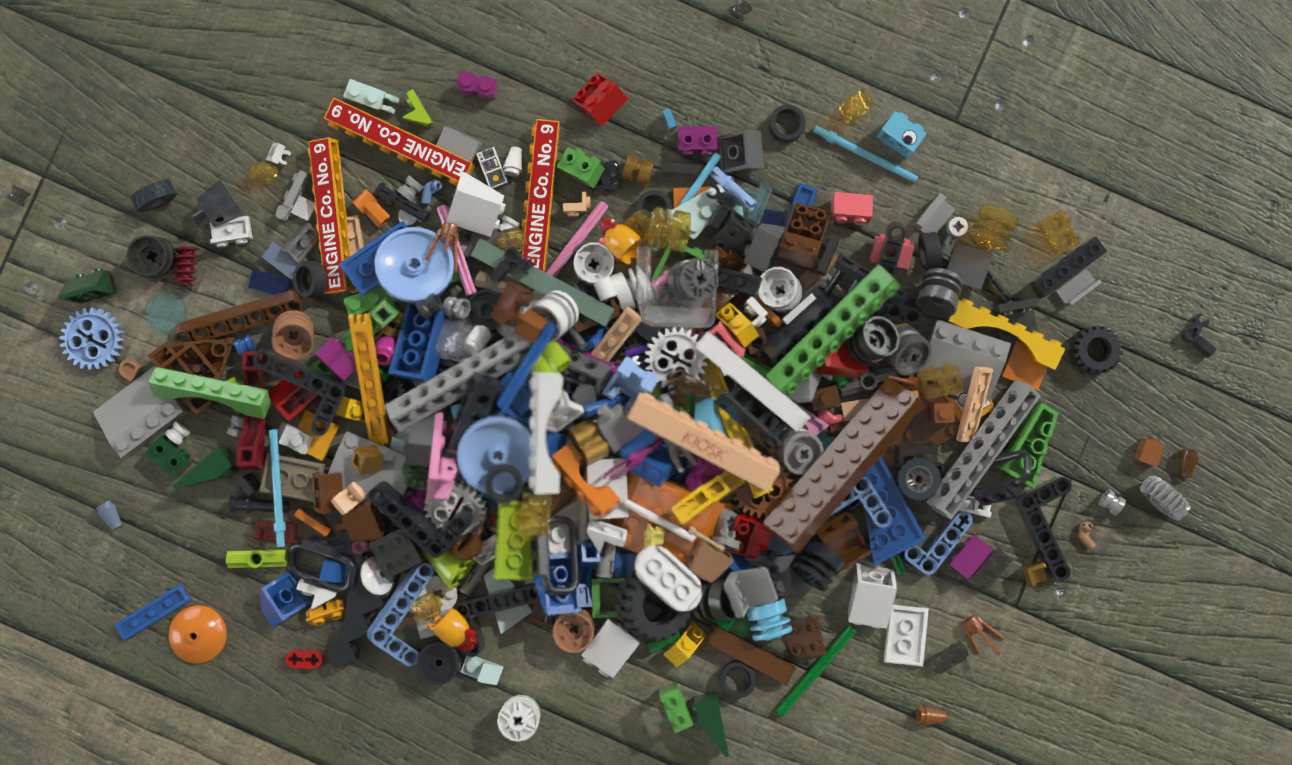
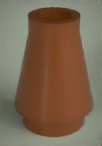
M923 706L917 709L916 719L923 726L945 723L947 714L945 711Z

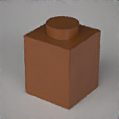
M528 308L524 314L520 313L516 318L515 323L517 326L514 332L535 343L549 320Z
M954 403L930 404L931 423L955 422Z
M1148 436V439H1140L1133 460L1150 467H1157L1165 445L1160 444L1159 439Z

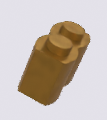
M590 418L569 428L568 433L575 447L583 456L582 459L587 466L608 456L610 449L608 441L599 435L600 428L596 422L593 423Z

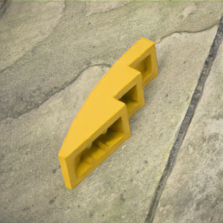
M726 471L706 485L700 486L673 506L671 510L683 525L746 483L747 480Z

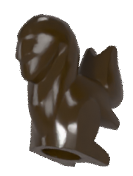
M679 369L666 375V379L669 380L667 384L669 386L673 385L667 389L673 405L686 409L684 397L691 394L694 399L703 401L711 395L712 387L708 381H698L695 376L686 373L684 370Z

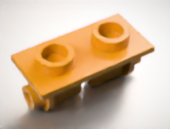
M337 598L325 602L326 610H324L323 604L313 609L310 607L306 611V621L311 626H321L326 621L341 619L346 613V610L343 608L345 606L344 600Z

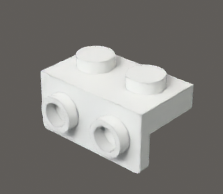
M249 216L238 217L217 227H214L210 222L212 234L210 243L217 245V248L229 246L228 243L236 242L237 245L248 243L247 240L253 239Z

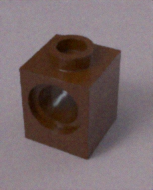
M763 327L756 329L759 334L757 338L762 343L761 347L755 349L751 343L747 345L749 355H754L755 358L764 355L762 347L767 341Z

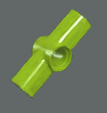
M287 549L227 551L226 556L228 568L287 566L288 562ZM255 554L261 557L259 564L255 563L253 559Z

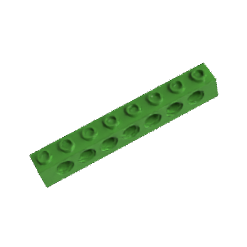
M878 265L766 377L786 397L794 393L797 387L804 380H807L811 373L821 366L830 354L837 351L840 345L850 338L854 331L864 324L873 312L879 310L883 303L897 292L900 285Z

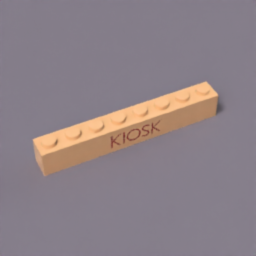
M640 392L628 413L627 418L766 491L770 489L780 472L776 460L761 456L757 450L744 447L740 441L725 437V434L719 430L713 431L709 429L704 422H696L690 419L688 414L673 410L672 406L656 401L648 393L643 394Z

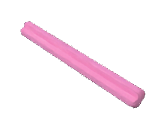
M600 201L546 271L547 274L554 278L558 275L608 209L606 203Z
M446 205L437 207L442 225L446 223L449 214ZM458 240L457 270L466 295L471 296L476 293ZM450 242L449 246L453 255V242Z

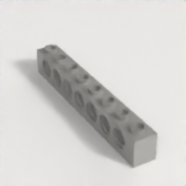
M514 332L386 404L385 407L390 420L399 432L463 397L474 372L497 378L522 364L533 346L532 343Z
M1018 380L1012 383L940 482L937 493L927 500L926 503L933 510L952 520L1041 397L1031 385Z

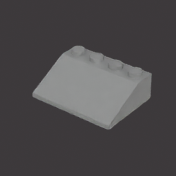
M940 320L933 322L927 340L932 349L931 357L925 367L917 372L916 377L968 393L974 367H989L993 369L986 399L990 400L1006 362L1011 343Z
M153 366L93 411L106 438L120 458H129L170 427L175 421H178L190 412L180 398L170 400L152 395L148 381L156 366Z
M346 431L328 474L342 473L343 490L352 482H355L363 489L366 495L361 501L363 502L369 499L370 490L380 481L388 482L402 496H405L413 477L407 479L410 483L408 484L404 476H414V471L417 470L411 465L406 464V457L402 456L403 454ZM375 445L384 454L381 471L359 474L351 465L354 447Z

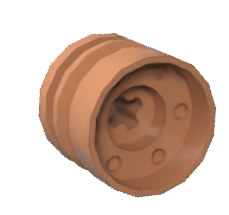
M296 310L280 314L273 324L272 345L275 352L293 360L305 358L312 351L314 345V327L310 317Z
M582 608L580 613L558 614L553 627V637L556 644L562 650L577 653L585 650L591 644L595 632V620L587 608ZM572 623L574 625H579L578 630L576 628H571Z

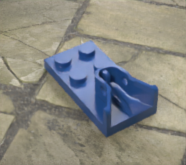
M404 221L339 264L362 297L380 285L375 271L377 250L389 235L398 230L408 228Z

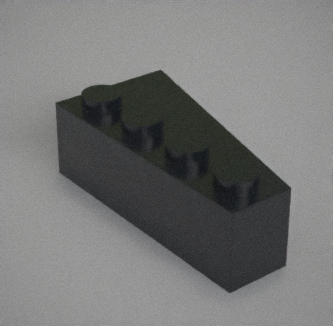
M818 296L762 347L767 362L774 368L834 309L832 303L824 296Z

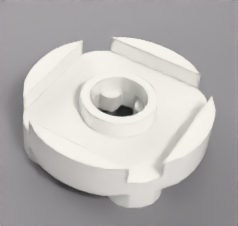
M439 575L432 576L419 595V601L422 606L430 611L429 607H431L434 613L451 609L458 599L457 588L449 589ZM441 589L443 598L436 599L433 592L434 590L438 591Z

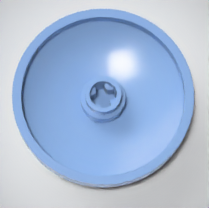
M411 227L398 230L389 235L379 246L375 257L376 276L383 289L394 298L410 303L426 300L427 296L431 293H435L437 296L440 295L449 285L454 269L451 249L449 247L447 252L444 251L445 241L441 239L442 237H440L429 260L426 261L425 257L437 235L436 233L424 228Z
M494 416L476 422L464 433L458 447V464L463 477L474 488L487 493L485 489L487 472L498 464H510L519 470L524 485L528 481L529 476H531L529 457H532V450L529 447V439L532 438V434L523 424L508 417ZM500 473L492 481L493 489L500 494L511 492L516 485L514 477L509 473Z

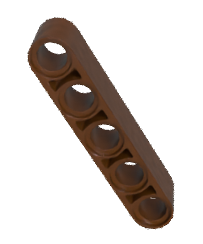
M714 623L704 639L711 646L785 685H788L796 669L792 664L738 637L730 631L724 630Z

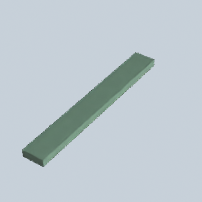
M479 238L471 256L495 268L501 260L505 259V251ZM511 264L510 267L512 268L507 273L512 278L545 295L551 291H562L568 294L576 303L579 313L605 327L615 311L614 308L530 264H526L524 267L529 272L528 275L520 270V266L516 267Z

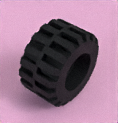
M1093 326L1080 330L1077 335H1074L1072 338L1074 341L1070 342L1069 345L1072 347L1069 350V354H1072L1070 360L1076 363L1074 365L1076 369L1080 368L1081 372L1090 375L1110 372V369H1114L1117 366L1116 363L1121 361L1119 355H1123V351L1120 350V347L1123 345L1122 342L1118 343L1120 337L1114 335L1115 331L1112 329L1107 330L1108 327ZM1092 339L1100 341L1104 347V355L1098 362L1093 361L1087 353V346Z

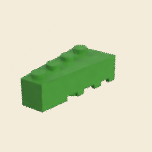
M1036 402L1025 417L1004 452L1006 454L1024 450L1031 455L1032 473L1029 480L1023 485L1032 489L1036 488L1037 476L1042 468L1041 463L1044 454L1047 452V444L1052 436L1058 417V412L1039 402ZM1018 458L997 464L996 468L1013 479L1019 478L1024 472V459Z

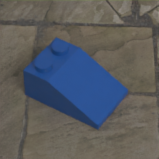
M570 554L550 555L551 584L554 587H568L571 584ZM543 576L533 577L545 615L582 612L579 585L572 594L553 595L546 591L543 584Z

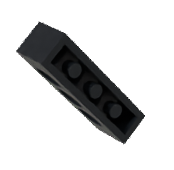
M1096 236L1092 237L1031 281L1029 285L1040 299L1044 298L1105 254L1107 250Z
M478 372L473 373L446 437L449 449L458 451L460 440L465 433L464 431L476 422L487 418V415L492 412L493 401L500 393V385L496 377Z

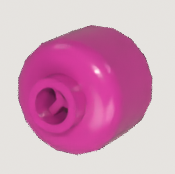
M382 337L375 345L377 362L380 365H391L397 341L391 337Z

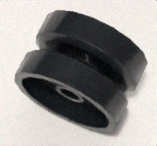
M441 639L431 641L421 650L417 659V668L420 676L426 682L433 685H443L449 683L459 673L463 656L456 647H450ZM438 659L442 660L443 663L441 665L437 663Z

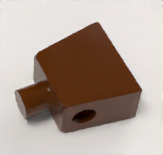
M836 383L817 387L812 401L804 402L805 408L810 411H816L841 404Z
M370 499L357 504L344 516L342 515V521L336 522L337 531L339 533L347 531L352 541L381 539L387 530L378 507Z

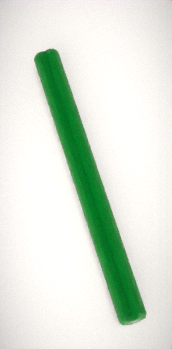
M847 625L825 651L826 655H822L776 708L775 711L779 716L784 717L855 635L856 630L851 625Z

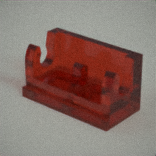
M256 520L254 539L256 541L277 543L276 532H274L273 526L275 521ZM283 522L286 525V531H284L285 544L292 545L296 542L298 524Z

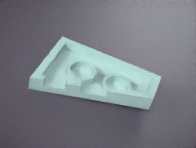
M716 184L721 192L725 191L719 184ZM713 187L665 213L692 240L709 224L708 222L717 207H721L717 199H709L706 196V193L710 195L716 193V189Z
M494 568L484 575L488 593L516 587L512 580H495ZM515 592L516 599L522 600L521 594ZM498 596L497 602L503 605V599ZM527 604L494 612L500 633L502 634L533 611L531 607Z

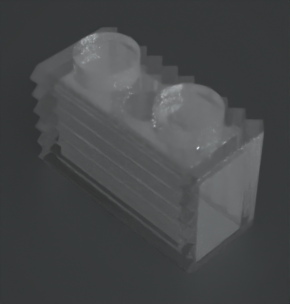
M446 316L435 353L440 358L462 361V357L467 353V350L464 348L465 339L473 330V325L467 319Z

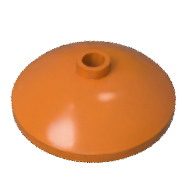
M195 605L183 609L174 617L169 627L171 648L178 657L190 663H205L214 659L220 654L226 644V624L218 612L207 606ZM192 633H195L197 635L196 639H193L191 637Z

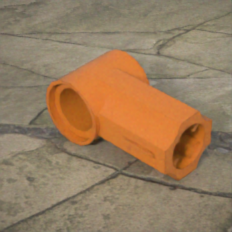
M365 189L352 203L380 228L389 221L391 216L377 203L378 201Z

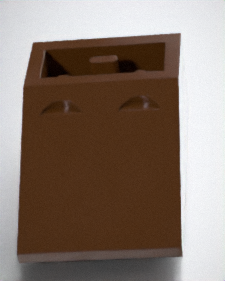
M795 202L779 245L777 260L814 270L832 212Z
M508 281L491 316L502 326L515 327L516 318L523 312L525 307L530 305L533 299L531 297L532 291L512 281Z

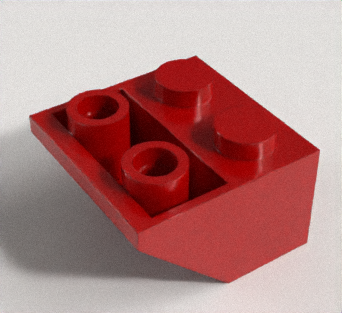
M597 72L571 100L592 120L603 127L628 100V97L617 84Z
M299 370L295 371L296 376L302 379L300 376L302 372ZM284 379L268 392L275 407L288 421L296 420L322 397Z
M756 513L752 516L749 514L737 515L732 531H735L734 540L740 542L739 550H725L751 559H756L760 551L766 553L772 536L763 523L767 517L761 515L758 518Z

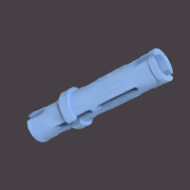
M718 166L712 169L715 173L710 172V177L717 181L724 190L732 194L749 212L755 209L752 205L757 206L758 202L740 188L731 176H727Z

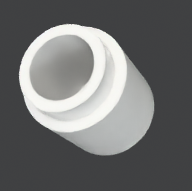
M482 325L475 326L465 339L464 348L474 355L481 352L491 339L489 329Z

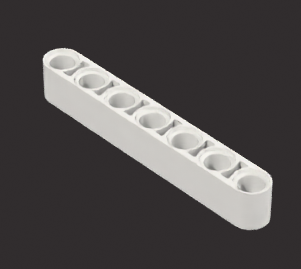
M708 331L695 346L797 432L811 418Z

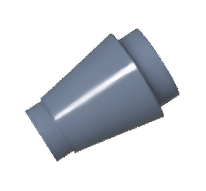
M110 500L96 507L97 514L111 530L122 525L115 504H112Z

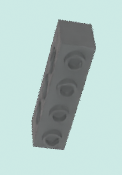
M560 344L573 361L565 370L559 373L562 375V378L577 385L593 386L594 392L599 394L609 382L612 367Z

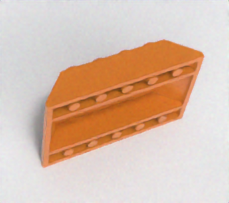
M629 471L626 472L628 500L686 531L693 526L696 528V531L710 540L715 536L720 513L725 509L732 510L734 505L733 502L722 499L682 525L671 508L692 493L685 484L669 479L661 487H658ZM628 509L629 517L609 518L608 524L627 530L626 541L622 548L638 554L644 548L643 534L647 529V523H650L653 528L660 526ZM663 528L665 531L663 544H656V546H661L668 550L689 570L687 560L699 537L695 535L694 541L690 542Z

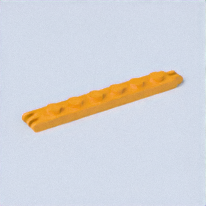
M354 314L349 315L369 441L387 447V444L390 443L370 314H364V321L362 314H357V322L355 321Z

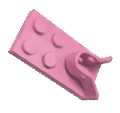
M435 412L426 499L448 501L455 482L457 466L455 459L442 458L446 421L443 420L442 412Z

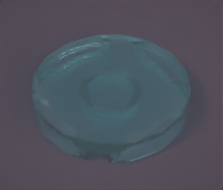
M160 293L154 296L147 307V317L150 323L155 328L163 331L175 329L178 323L185 321L187 315L183 300L171 293Z

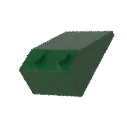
M98 268L92 270V273L88 275L84 273L74 275L73 279L66 281L58 295L59 300L83 304L117 294L111 272Z
M228 447L216 448L172 486L174 489L222 478H231L239 472V467L236 466L237 458Z
M716 692L693 696L694 702H691L693 717H698L699 724L725 757H729Z

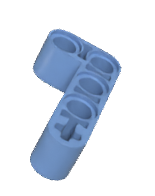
M957 511L952 520L949 519L925 551L914 545L902 551L903 558L919 571L928 575L933 574L973 522L972 515L966 511ZM960 516L964 517L965 523L960 522ZM952 525H958L957 527H959L960 530L956 527H953ZM952 529L955 536L953 539L948 540L946 534ZM937 545L943 547V552L940 555L935 554V547ZM911 548L916 550L914 558H909L907 555ZM926 560L931 561V568L929 570L923 569V563Z

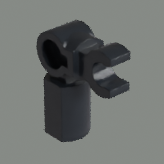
M712 184L711 187L716 189V193L714 195L706 193V196L709 199H717L721 207H717L708 223L719 230L729 215L728 210L736 206V199L732 194H728L725 191L721 192L717 185Z
M508 248L504 253L505 259L498 263L490 276L501 283L512 268L510 267L511 264L516 267L520 266V270L527 275L529 272L525 270V265L531 264L534 267L535 264L529 259L524 260V256L516 249Z
M1199 313L1194 316L1193 323H1190L1181 332V339L1184 342H1192L1198 351L1209 358L1217 348L1203 336H1199V333L1202 331L1201 328L1208 326L1210 320H1205L1201 323L1199 318L1202 314Z

